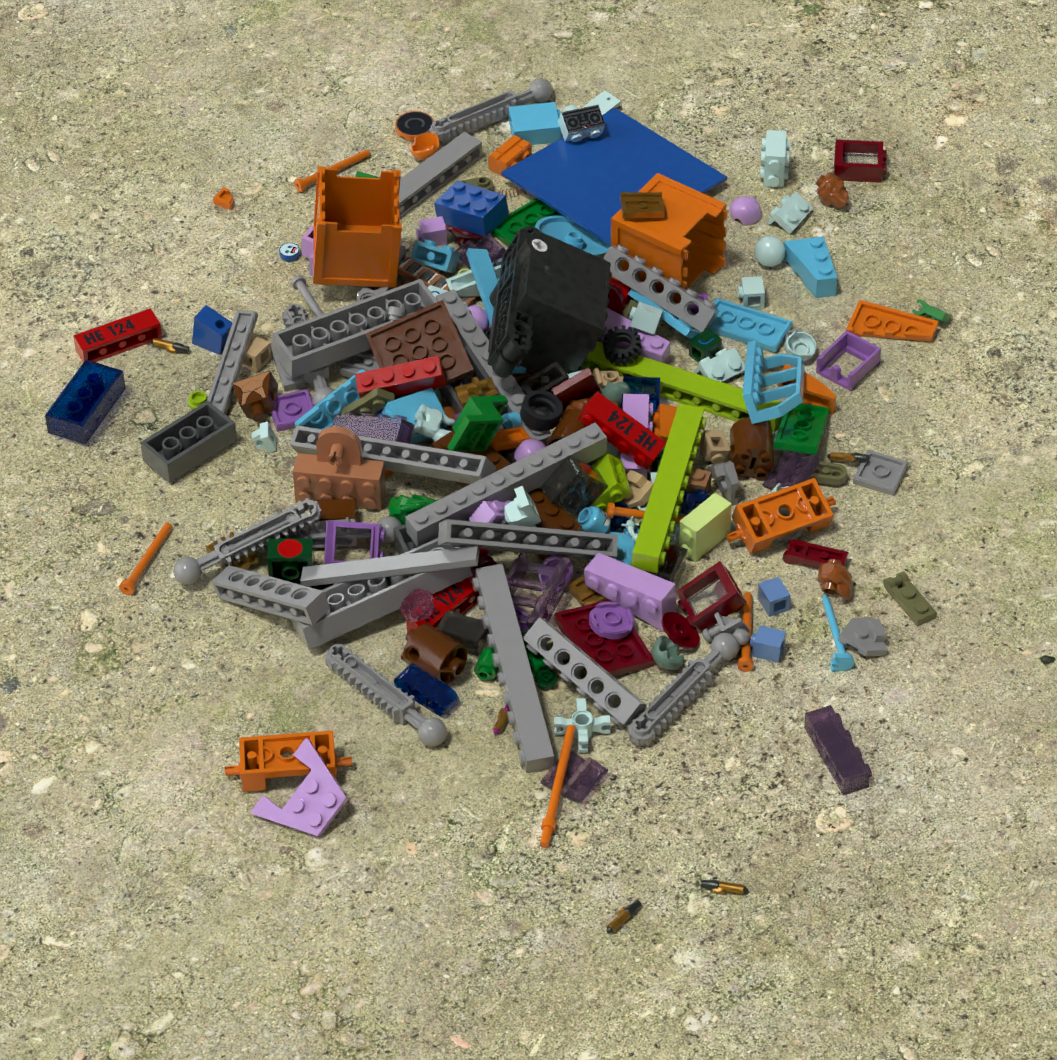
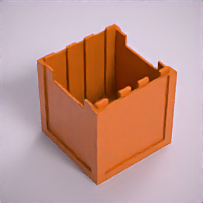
M318 166L313 224V284L396 288L402 222H400L399 217L401 170L381 171L380 178L337 176V169Z
M659 173L638 192H662L665 210L664 218H623L621 209L611 218V246H618L620 244L629 249L628 253L630 255L642 257L647 261L646 265L651 268L655 266L661 269L665 277L677 279L681 282L680 286L686 290L704 271L714 275L722 267H725L726 258L723 257V253L726 250L724 237L727 236L725 220L727 219L728 211L726 210V203ZM623 260L621 263L624 271L629 269V262L627 260ZM643 270L638 275L639 280L644 282L647 278ZM660 281L656 284V290L659 293L664 290V285ZM677 292L673 295V300L676 304L681 302V295Z

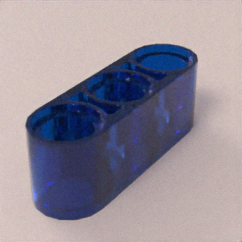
M414 664L408 665L393 680L395 686L401 688L403 693L407 692L408 696L413 695L417 703L438 716L445 715L459 702L457 693L451 687Z

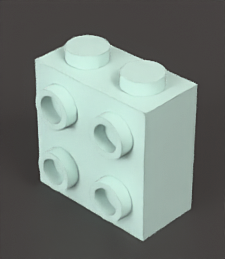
M767 130L766 138H762V150L765 151H761V165L765 166H761L760 178H764V187H784V179L788 180L789 168L785 166H789L790 152L786 151H790V139H786L787 131Z

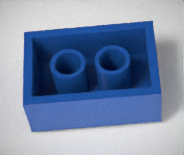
M458 180L434 202L436 216H443L446 225L487 237L509 216L506 195Z

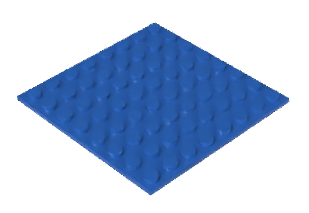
M616 108L602 115L606 126L600 136L596 138H582L577 142H565L562 137L501 172L503 177L610 246L611 218L621 209V192H638L657 173L703 194L727 180V176Z

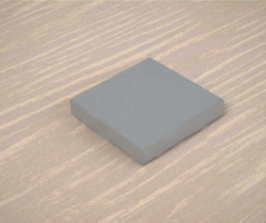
M868 450L866 454L869 455V461L861 462L853 478V484L894 496L909 467V462Z

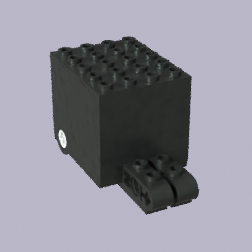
M527 226L525 229H519L512 240L513 244L510 243L502 255L499 281L489 296L494 310L488 347V365L492 366L494 373L502 378L509 377L515 367L521 366L528 371L561 384L566 381L567 374L578 371L579 366L585 364L588 353L594 351L599 337L602 338L607 330L605 321L608 317L606 308L609 304L608 294L611 289L609 285L612 272H610L611 262L542 233L533 226Z

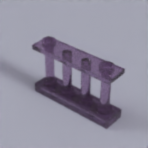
M520 553L518 558L514 560L513 566L506 577L513 604L534 608L528 616L516 614L519 624H524L530 629L539 617L547 621L550 620L574 576L571 559L562 557L558 566L555 567L529 563L527 553ZM527 572L552 576L547 583L523 579ZM518 588L543 592L537 600L514 595Z

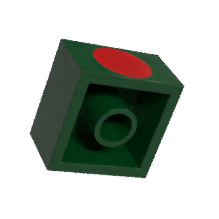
M313 538L268 539V575L301 585L300 580L303 567L315 566Z

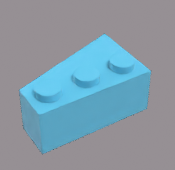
M824 236L784 241L783 244L786 248L784 262L791 265L793 272L803 279L802 283L814 297L836 296L837 275Z

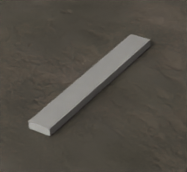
M478 545L307 566L303 567L300 582L301 585L309 587L478 566L480 551Z

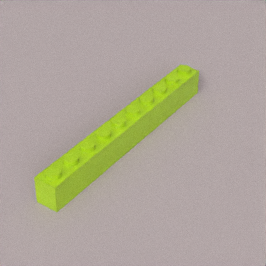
M598 341L594 351L588 353L585 364L581 366V370L589 368L592 374L594 368H598L599 371H618L619 376H623L625 382L632 388L677 403L704 408L705 412L735 422L750 417L743 398V389L638 355L639 359L637 361L633 359V364L631 365L629 362H626L627 366H623V363H620V366H616L615 362L611 364L609 359H606L603 343ZM774 400L759 404L758 410L777 406L781 401ZM783 416L766 421L770 424L773 432L778 430Z
M678 404L632 552L631 566L658 573L659 566L665 563L666 552L664 550L669 549L671 541L669 534L674 533L676 521L673 520L678 519L680 512L678 503H683L685 491L682 490L688 487L689 476H687V473H692L694 461L691 460L697 457L698 446L696 444L700 445L703 433L700 431L705 430L707 418L703 417L704 408Z

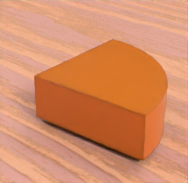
M223 187L213 198V204L231 210L233 207V197L230 191Z

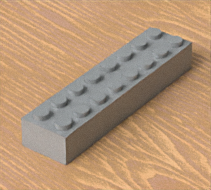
M418 279L272 333V352L290 377L294 378L371 349L365 334L390 323L389 316L387 315L389 306L405 309V316L438 301L424 282Z
M437 538L401 555L460 547L438 545ZM470 567L337 583L321 590L327 596L330 610L314 625L292 619L291 621L294 629L310 650L334 638L341 637L347 632L358 629L369 622L380 619L391 612L400 610L413 602L420 601L435 592L442 591L446 587L462 582L464 579L472 576Z

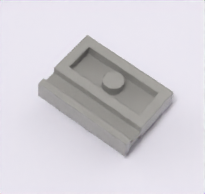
M361 352L346 359L344 366L340 368V374L351 378L361 369L370 371L379 369V365L374 355Z

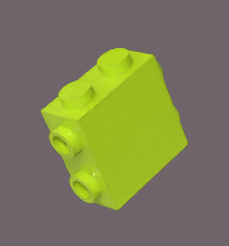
M606 453L590 467L597 474L598 479L591 477L586 472L577 477L584 508L597 506L606 512L609 502L617 505L631 493L623 462L609 453Z

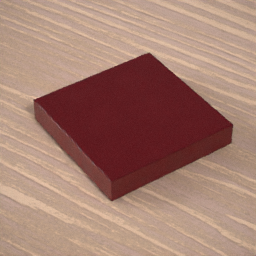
M589 368L552 388L554 395L562 402L563 411L570 400L584 399L600 390Z

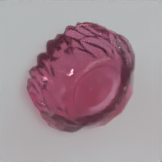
M415 589L404 598L400 611L409 622L423 621L433 613L434 597L427 590Z

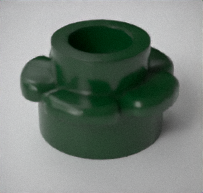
M541 670L539 674L535 675V682H537V686L541 690H551L557 683V675L553 671Z

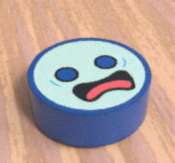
M295 243L281 245L279 248L280 258L287 262L297 260L300 256L299 246Z

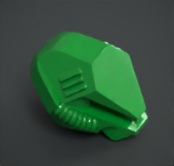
M413 494L412 498L404 495L392 497L388 506L389 516L397 518L402 525H405V516L440 499L435 500Z

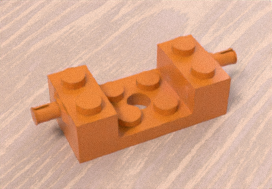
M812 478L736 505L731 517L737 530L727 533L726 539H728L729 543L741 539L750 554L769 548L774 539L805 528L811 533L828 527L834 516L830 506L836 505V501L833 496L825 499L816 479ZM779 509H787L790 515L782 516L779 513Z
M333 730L240 737L239 765L225 766V776L239 775L243 792L266 790V778L308 775L311 769L294 755L288 758L282 757L284 753L294 754L305 738L313 743L314 748L336 780L338 767L352 766V756L337 758Z

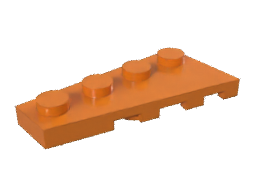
M859 300L846 330L862 337L932 342L939 321Z

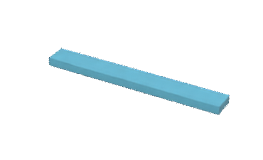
M468 248L466 255L491 326L494 306L491 304L489 296L498 280L488 251L486 249ZM519 366L518 368L515 367L512 373H526L527 370Z

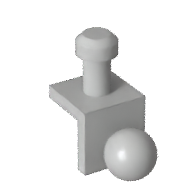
M718 612L714 614L718 625L709 630L706 628L702 631L703 638L707 642L713 641V637L720 633L734 635L740 646L745 645L749 641V628L741 618L724 617Z

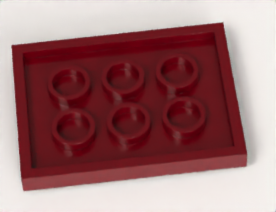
M611 600L554 614V621L560 631L612 676L654 666L655 661L634 627L629 635L620 639L604 638L591 629L589 625L591 610L597 604L612 602Z

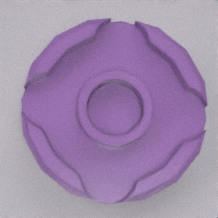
M603 602L597 604L591 610L589 625L599 636L607 639H620L631 633L634 626V616L627 607L625 609L620 607L621 604Z

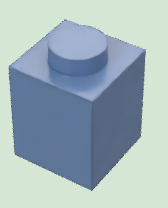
M779 577L758 583L757 599L769 617L790 610V594Z
M760 625L757 633H753L750 640V646L753 647V657L779 663L785 648L786 632Z

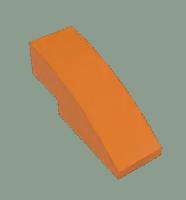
M785 364L784 367L782 368V370H786V369H790V368H794V367ZM804 372L802 403L829 407L830 413L834 414L836 395L822 382ZM796 379L778 383V387L796 383Z

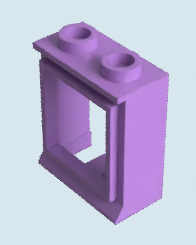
M846 330L817 358L816 373L852 391L853 387L871 369L880 364L881 348ZM845 352L863 361L854 371L848 374V378L841 375L839 365H834L831 369L829 368Z
M326 521L324 564L347 562L335 560L337 527L372 529L370 559L384 557V551H381V542H385L386 530L382 528V524Z

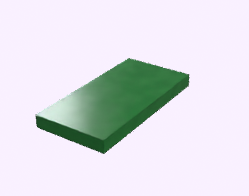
M536 198L511 212L491 234L508 247L510 243L513 244L512 240L520 228L525 229L527 226L535 227L537 221L544 217L564 215Z
M801 403L783 415L774 441V448L817 455L828 421L830 408Z

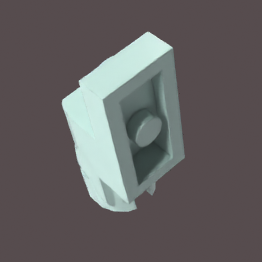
M520 486L514 489L517 497L505 506V519L502 521V524L536 527L535 524L541 522L538 510L525 488Z

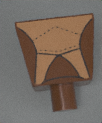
M270 370L233 383L239 405L247 418H252L255 422H261L265 419V413L276 409L278 383Z

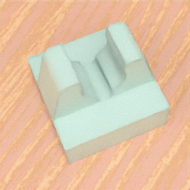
M268 421L260 423V428L251 433L252 442L256 441L257 449H266L268 453L276 451V435Z

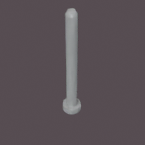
M302 275L295 276L291 280L293 288L300 291L316 317L323 315L324 313L305 285V278Z

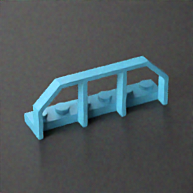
M756 340L747 342L743 398L752 424L782 417L803 402L805 365L800 356L778 354L764 358L763 350L757 346ZM785 364L794 367L767 375L762 373V370ZM796 379V383L761 392L763 387ZM789 397L777 406L758 410L759 404Z

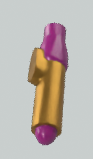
M508 705L501 708L498 713V720L493 727L495 735L501 733L508 721L507 712L510 711Z

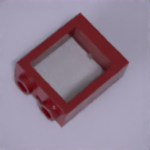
M835 140L834 174L840 177L843 181L881 183L882 175H886L887 163H883L887 159V150H883L882 141Z
M721 561L676 591L680 598L677 601L684 612L687 611L688 613L687 621L693 628L697 626L701 632L718 623L714 615L718 612L721 616L727 617L747 603L732 574Z

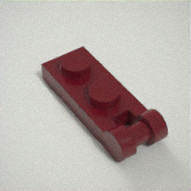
M791 539L787 544V551L784 552L782 559L787 564L799 563L819 568L821 564L828 563V560L834 559L841 561V565L845 566L849 552Z

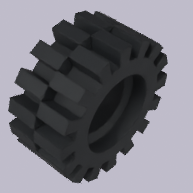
M622 325V329L615 326V331L610 329L608 330L609 335L606 333L604 335L603 349L607 360L609 359L611 364L615 362L616 366H620V363H623V366H627L626 362H629L631 365L633 364V359L637 361L639 359L638 355L641 356L642 353L640 335L636 330L633 331L630 326L628 329H626L625 325ZM619 342L630 343V347L625 350L614 348Z

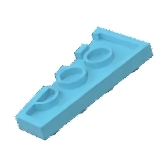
M361 369L357 373L365 372V370ZM355 375L295 421V426L323 430L327 427L341 426L349 422L341 418V411L344 407L360 398Z

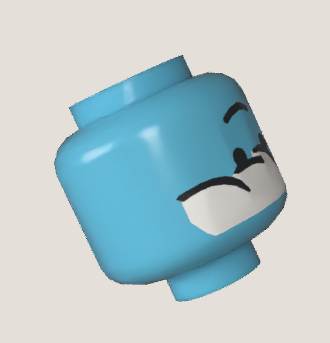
M597 506L584 508L578 516V523L582 526L583 532L606 534L610 531L611 518H607L606 512Z

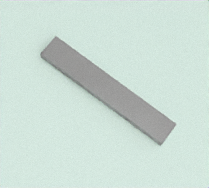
M236 311L207 399L225 415L234 392L233 383L238 380L258 318L257 311Z

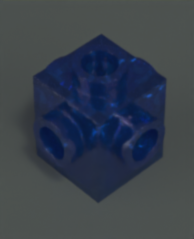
M695 489V493L685 492L681 514L688 515L697 507L698 502L703 503L711 495H708V491Z

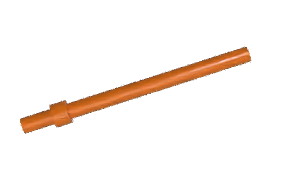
M567 725L547 814L543 818L541 825L542 836L540 846L544 848L549 847L551 835L555 831L557 824L555 817L576 730L574 725Z

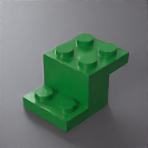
M505 395L470 396L452 427L455 434L447 448L450 451L462 453L486 452L504 421L501 413L508 403Z

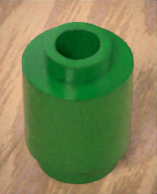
M487 647L483 650L474 667L475 674L481 680H493L499 670L493 664V648Z

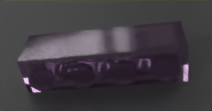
M345 412L344 415L335 414L333 426L347 428L359 436L411 444L415 424L408 422L407 417L395 415L394 418H391L384 414H378L377 417H374L368 413H361V416H357L355 413Z
M831 705L805 713L804 728L842 795L869 788L870 777H872L871 768L868 764L864 763L859 747L854 746L849 730H845L839 713H835Z

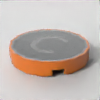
M421 111L406 112L397 118L395 130L399 137H405L407 141H414L416 136L429 133L434 120L429 114Z

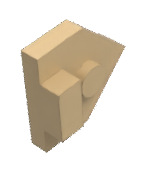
M630 470L627 473V479L631 493L615 505V507H641L649 500L654 483L648 481L642 474Z

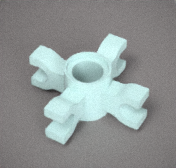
M576 698L577 711L573 713L572 719L554 717V734L563 735L566 732L567 725H574L576 727L574 738L578 740L579 753H588V739L592 737L593 732L610 734V715L593 718L592 714L586 711V698Z

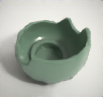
M607 382L604 389L600 387L598 391L611 402H617L619 408L623 407V394H632V390L626 382H617L615 384Z
M665 635L660 636L651 650L656 664L666 670H676L683 665L684 655L678 656L677 654L679 646Z

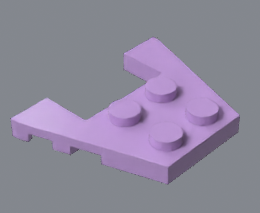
M305 738L293 755L311 769L310 773L283 809L263 795L250 813L321 837L347 802L348 797L325 765L324 760L314 748L313 743Z

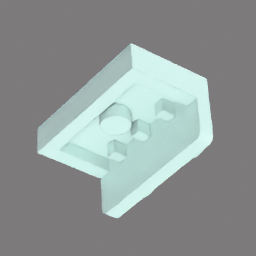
M795 191L790 197L786 195L779 202L780 208L776 206L769 213L771 218L767 221V224L770 225L776 221L790 234L813 207Z
M735 347L730 350L724 348L715 354L716 357L710 359L708 356L699 361V366L694 370L696 374L701 372L705 377L725 382L745 372V364Z

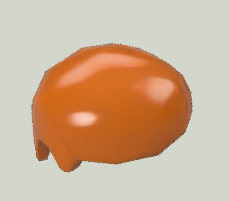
M431 132L416 136L414 138V145H410L412 155L416 159L423 161L441 149L438 135Z

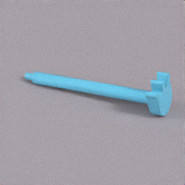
M823 594V606L838 652L833 653L834 659H830V668L832 672L846 671L854 666V659L851 654L846 653L844 644L837 641L840 635L830 599L827 598L826 594Z

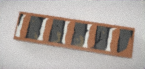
M409 256L398 266L397 273L412 282L421 279L427 288L429 285L450 291L446 282L448 278ZM477 296L459 297L469 307L476 300Z

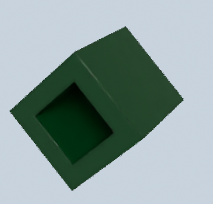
M709 329L704 330L689 340V356L697 362L708 356L712 359L716 357L715 354L722 350V339Z

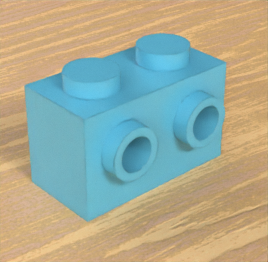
M425 239L424 243L415 240L410 258L421 264L455 274L460 254L454 252L455 248L443 245L442 248L436 247V242Z

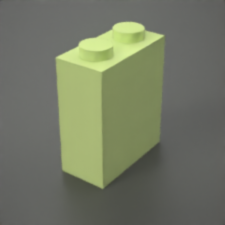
M714 493L679 521V552L684 557H688L696 562L726 538V534L730 533L732 503Z

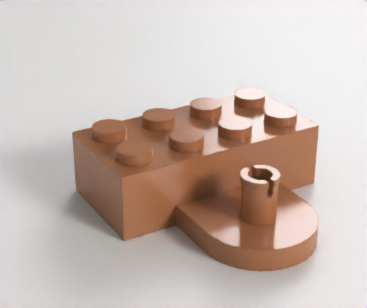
M339 426L327 427L318 435L316 443L317 455L297 454L293 469L295 502H302L306 498L309 500L355 499L356 508L382 510L386 493L384 461L362 459L361 441L353 431Z

